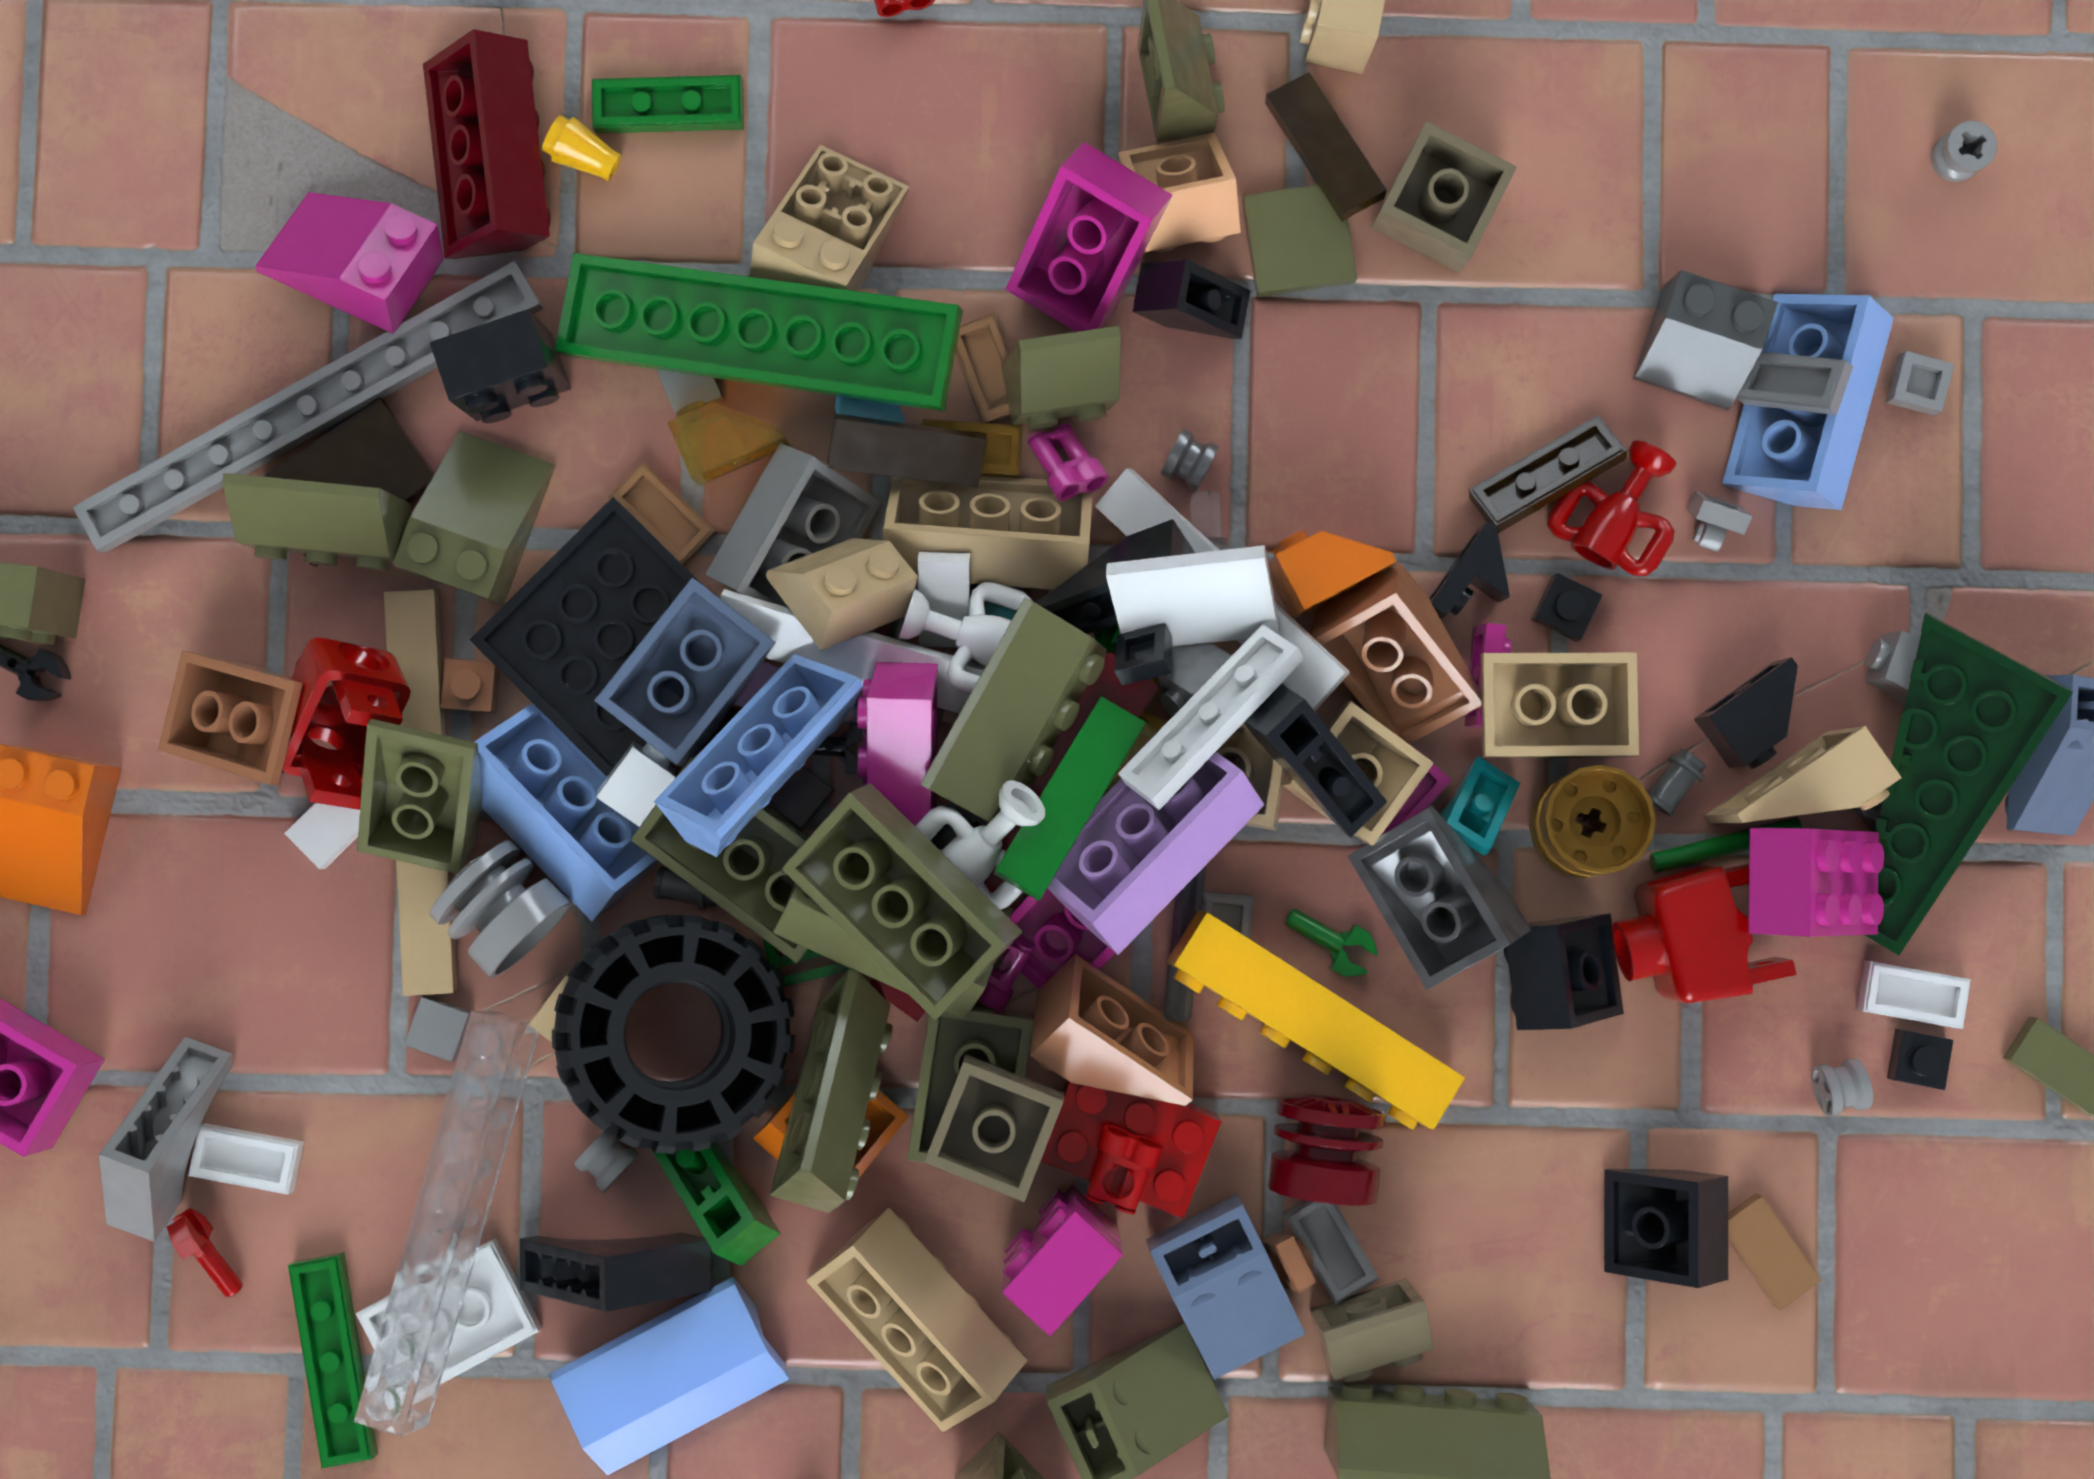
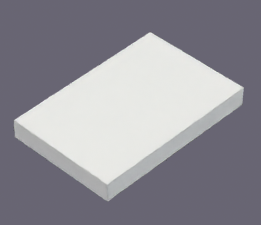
M1265 545L1107 563L1106 578L1121 634L1165 623L1172 636V647L1249 639L1262 624L1279 635V621Z
M496 1238L356 1313L402 1405L530 1337L543 1328L524 1291L520 1290V1283Z

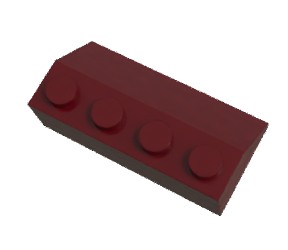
M473 29L423 64L444 256L447 259L524 251L550 237L551 216L546 206L543 180L545 165L540 154L538 137L539 115L535 109L532 85L534 69L529 59L528 41Z

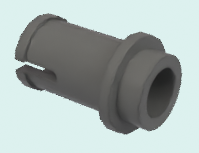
M1680 749L1676 756L1671 754L1668 757L1670 765L1648 793L1652 799L1653 806L1668 816H1672L1675 808L1694 782H1702L1705 778L1702 772L1706 765L1696 756L1683 749Z
M665 866L659 868L654 886L655 898L698 904V909L705 911L708 906L717 907L715 902Z

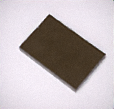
M377 398L263 477L381 488L411 503L424 493L435 473L386 402L381 398ZM309 563L310 565L315 567L319 566V564Z

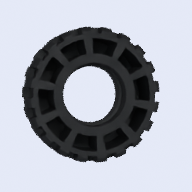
M663 915L636 920L621 926L620 929L610 935L599 939L591 946V950L583 959L577 961L569 972V979L562 994L559 993L554 1009L556 1018L555 1027L552 1029V1048L555 1049L558 1064L556 1068L562 1084L566 1086L572 1097L571 1100L578 1109L600 1129L619 1141L635 1148L651 1149L656 1153L674 1154V1151L688 1149L691 1152L710 1148L712 1142L721 1138L729 1140L744 1131L743 1124L753 1116L759 1118L770 1106L767 1099L775 1086L782 1087L788 1073L787 1070L783 1069L787 1053H793L795 1045V1035L790 1034L789 1018L794 1017L791 998H785L781 986L784 979L776 965H770L763 956L764 950L752 939H746L735 932V928L720 921L714 922L694 915ZM678 982L700 989L712 1000L720 1015L721 1038L714 1057L700 1073L681 1081H660L643 1073L630 1058L625 1043V1025L630 1010L643 994L656 986Z

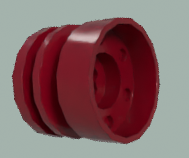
M1306 1095V1097L1277 1099L1276 1113L1289 1119L1298 1120V1123H1280L1274 1126V1134L1282 1139L1296 1143V1149L1271 1153L1268 1181L1270 1191L1300 1200L1334 1205L1366 1206L1377 1203L1380 1168L1373 1163L1359 1159L1358 1152L1374 1151L1383 1148V1139L1360 1131L1361 1129L1384 1128L1386 1114L1383 1111L1366 1107L1357 1101L1334 1096Z

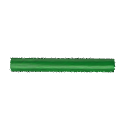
M1795 817L1755 828H1803L1799 818ZM1750 829L1650 853L1651 867L1655 873L1750 850Z

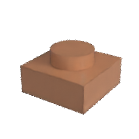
M445 658L440 708L496 713L500 670L492 662Z
M1276 1232L1261 1241L1283 1288L1301 1292L1316 1283L1310 1267L1313 1266V1259L1307 1247L1299 1238L1295 1239L1292 1235Z

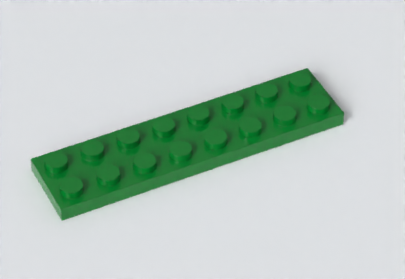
M573 253L554 351L568 357L945 411L963 310L959 305Z

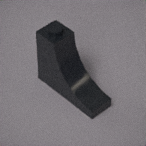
M675 1233L652 1237L607 1240H576L543 1236L520 1238V1290L604 1312L711 1291L713 1255L704 1237Z

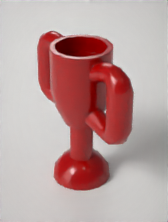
M1634 440L1628 450L1629 459L1634 469L1621 491L1614 492L1609 496L1597 485L1588 481L1556 500L1548 514L1547 527L1555 537L1572 542V549L1595 565L1609 570H1614L1619 565L1633 576H1648L1658 568L1673 543L1675 530L1666 518L1640 511V505L1637 502L1652 477H1662L1670 474L1677 463L1662 449L1644 441ZM1587 496L1596 506L1595 509L1588 515L1582 526H1566V522L1581 497ZM1636 529H1654L1655 533L1639 560H1635L1629 554L1627 548L1634 538Z

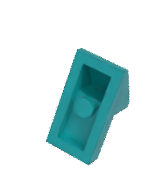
M1477 756L1468 766L1453 799L1439 814L1468 846L1486 856L1492 848L1520 786V782L1480 756Z

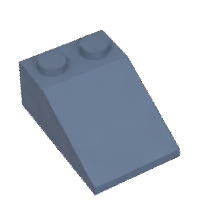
M692 577L594 701L673 763L684 767L691 757L698 754L717 730L776 642Z

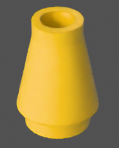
M559 115L551 125L542 146V151L551 155L552 162L599 176L608 182L614 176L622 159L620 153L611 149L575 117L569 120Z

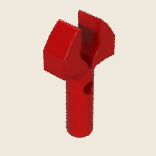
M192 1208L172 1219L173 1223L167 1226V1231L172 1245L180 1257L184 1260L188 1256L193 1255L225 1297L236 1295L242 1289L243 1283L209 1240L214 1228L206 1217Z

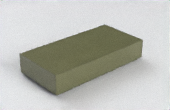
M2029 1016L2002 1059L2084 1114L2094 1117V1055L2039 1018Z

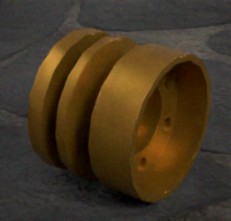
M1595 765L1579 768L1545 787L1533 804L1529 828L1533 846L1546 864L1563 875L1584 879L1622 871L1638 861L1653 840L1656 817L1652 799L1640 781L1622 769ZM1589 814L1591 815L1589 824L1596 829L1594 832L1583 836L1581 834L1583 826L1576 822V818Z

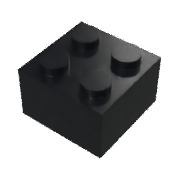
M529 309L429 342L448 400L476 421L482 420L483 423L502 421L512 415V409L526 404H530L531 407L549 405L560 398L559 393L571 389L560 355L554 351L556 343L553 334Z

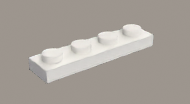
M1262 624L1127 763L1118 775L1128 787L1160 810L1305 660L1299 648Z

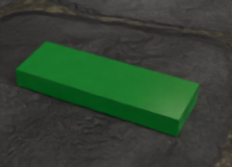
M741 75L591 79L592 128L596 134L744 130V96Z

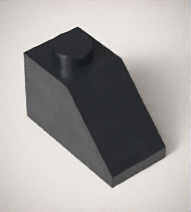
M1188 259L1144 262L1140 266L1132 312L1169 328L1230 339H1242L1251 290Z
M1792 657L1774 661L1694 718L1729 768L1748 765L1750 769H1754L1764 764L1777 753L1773 746L1787 737L1798 668L1797 663Z

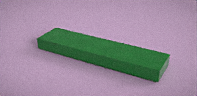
M1100 697L1039 797L1045 808V818L1037 825L1022 826L996 867L994 875L1036 900H1041L1146 724L1145 721L1104 697Z
M344 1252L294 1261L288 1265L321 1469L372 1460L378 1453Z

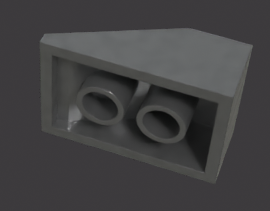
M1433 806L1428 807L1383 834L1373 846L1367 844L1348 855L1353 867L1426 990L1504 949L1531 931L1505 885Z

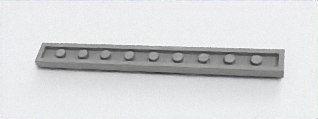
M514 260L401 323L394 334L388 331L78 503L73 506V509L96 551L107 553L223 488V473L247 475L349 418L377 398L383 399L435 370L438 367L429 342L526 309L535 314L544 308L520 265Z

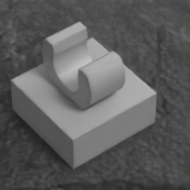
M1697 491L1694 492L1687 508L1696 519L1701 520L1693 540L1697 541L1699 546L1716 552L1719 551L1724 541L1727 529L1745 535L1752 519V515L1743 507Z

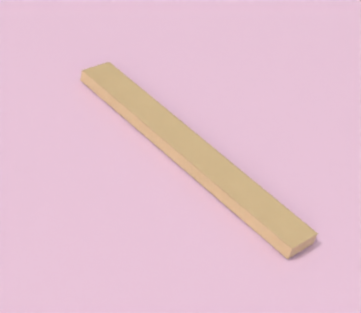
M426 589L384 592L386 651L396 657L411 691L410 698L402 713L403 720L400 725L446 736L445 709L440 708L443 664L439 591ZM396 860L402 995L458 992L456 939H452L447 934L450 925L455 919L444 925H438L429 916L432 906L453 879V873Z

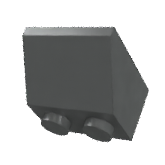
M1680 270L1662 288L1633 379L1729 410L1763 350L1778 302Z

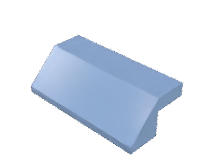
M731 1277L712 1287L711 1291L703 1292L551 1372L550 1378L582 1449L609 1475L789 1380L786 1363L763 1336L756 1305L735 1278Z

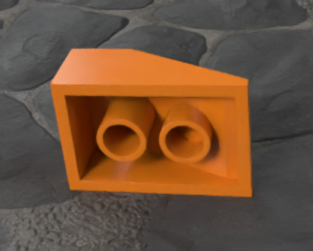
M0 744V897L73 914L86 915L121 767L26 746Z

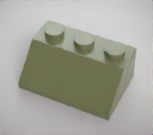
M223 473L222 485L236 542L254 548V557L286 561L287 552L306 554L305 562L337 566L338 557L356 559L355 567L387 571L388 562L393 563L412 512L411 503L381 488Z

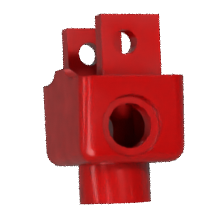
M315 637L306 644L302 655L296 662L295 671L291 679L302 682L303 686L282 771L289 775L302 777L309 802L360 810L367 724L370 719L400 725L403 720L402 713L410 698L411 691L397 659L392 653L338 640ZM332 680L333 685L326 687L328 681ZM311 739L326 741L337 750L324 748Z
M1749 863L1725 869L1718 866H1697L1643 882L1636 887L1634 895L1639 916L1615 921L1612 925L1614 951L1624 977L1629 982L1653 977L1657 992L1664 998L1678 1002L1697 1003L1749 995L1753 992V984L1794 976L1797 973L1793 959L1771 957L1748 963V950L1753 942L1752 934L1749 933L1748 917L1741 913L1735 905L1730 888L1749 884Z

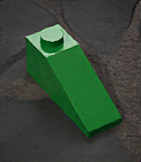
M715 1142L711 1143L710 1148L691 1152L688 1149L674 1151V1154L652 1151L714 1254L742 1266L781 1234L756 1193Z

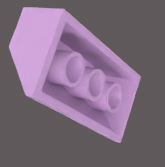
M1217 752L1202 765L1160 810L1120 779L1099 801L1047 889L1088 930L1119 955L1265 804L1243 771Z

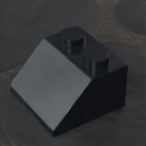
M1610 913L1528 923L1531 928L1530 932L1504 948V956L1509 965L1512 988L1510 1004L1515 1014L1517 1030L1572 1029L1624 1014L1617 959L1612 941Z
M1606 1169L1604 1272L1693 1288H1701L1728 1280V1176L1687 1170Z

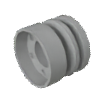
M509 840L496 845L484 855L478 856L466 865L450 881L446 890L432 906L429 914L438 925H444L455 919L447 933L452 939H459L475 929L479 931L467 954L490 978H495L504 973L529 953L562 920L572 905V902L550 879L545 878L527 889L523 887L531 875L535 864L527 858L514 864L519 857L520 849Z

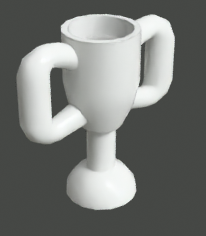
M982 582L972 590L969 598V616H964L962 621L931 611L929 609V602L924 594L914 589L899 638L908 640L926 630L956 640L955 645L958 647V650L951 659L947 670L949 681L957 690L971 694L980 676L965 671L964 667L971 659L986 666L1011 620L1000 616L985 615L984 601L1017 611L1024 597L1031 601L1033 600L1023 591L995 582Z
M1014 780L1006 781L999 790V807L1001 811L987 826L982 825L973 828L958 811L941 805L931 809L915 826L931 840L944 825L949 824L957 836L943 850H939L1000 910L1009 907L1023 892L1006 881L994 892H990L985 886L984 881L991 874L995 865L998 866L1006 853L1005 850L1001 849V840L1015 825L1034 826L1045 818V808L1039 797L1029 787Z

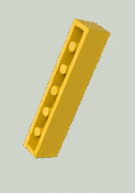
M1197 911L1166 961L1178 969L1173 977L1174 979L1200 994L1204 986L1221 997L1216 1006L1240 1021H1243L1245 1016L1249 1014L1264 1024L1259 1031L1260 1034L1284 1049L1290 1041L1306 1051L1301 1059L1326 1076L1330 1074L1332 1069L1349 1078L1344 1086L1346 1089L1369 1103L1372 1102L1376 1095L1391 1105L1387 1115L1411 1130H1414L1417 1123L1434 1130L1465 1079L1458 1072L1208 912Z

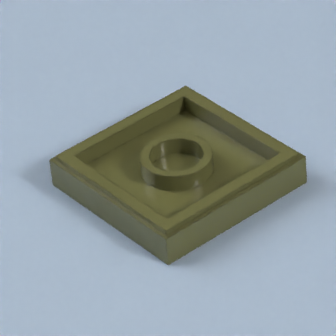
M1318 185L1243 196L1242 207L1257 298L1356 282L1357 273L1348 218L1343 221L1340 220Z

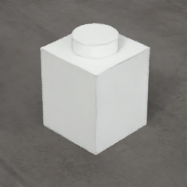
M633 741L599 787L596 798L640 827L656 805L654 802L656 798L675 779L676 769L670 766L671 760L648 742L643 747L636 741Z

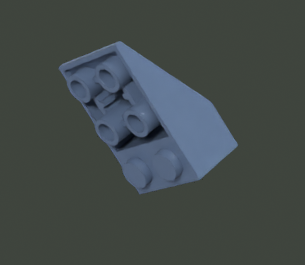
M2045 675L2074 690V692L2009 789L2005 799L2006 829L2074 836L2094 801V678L2078 675Z
M1238 1194L1146 1239L1153 1260L1214 1380L1306 1334Z

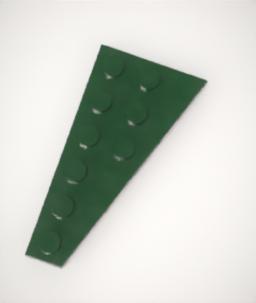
M1928 613L1924 615L1917 654L1911 671L1909 689L1891 758V763L1901 776V779L1887 788L1890 795L1882 802L1875 832H1879V843H1881L1884 850V865L1881 872L1878 873V894L1883 900L1884 914L1881 923L1878 925V935H1865L1900 956L2074 692V690Z

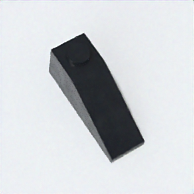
M1171 519L1125 537L1037 601L1036 604L1084 633L1089 634L1118 623L1106 578L1107 563L1192 554L1195 551L1175 521Z
M1282 684L1243 723L1270 756L1348 837L1351 838L1387 803L1386 799L1308 702Z

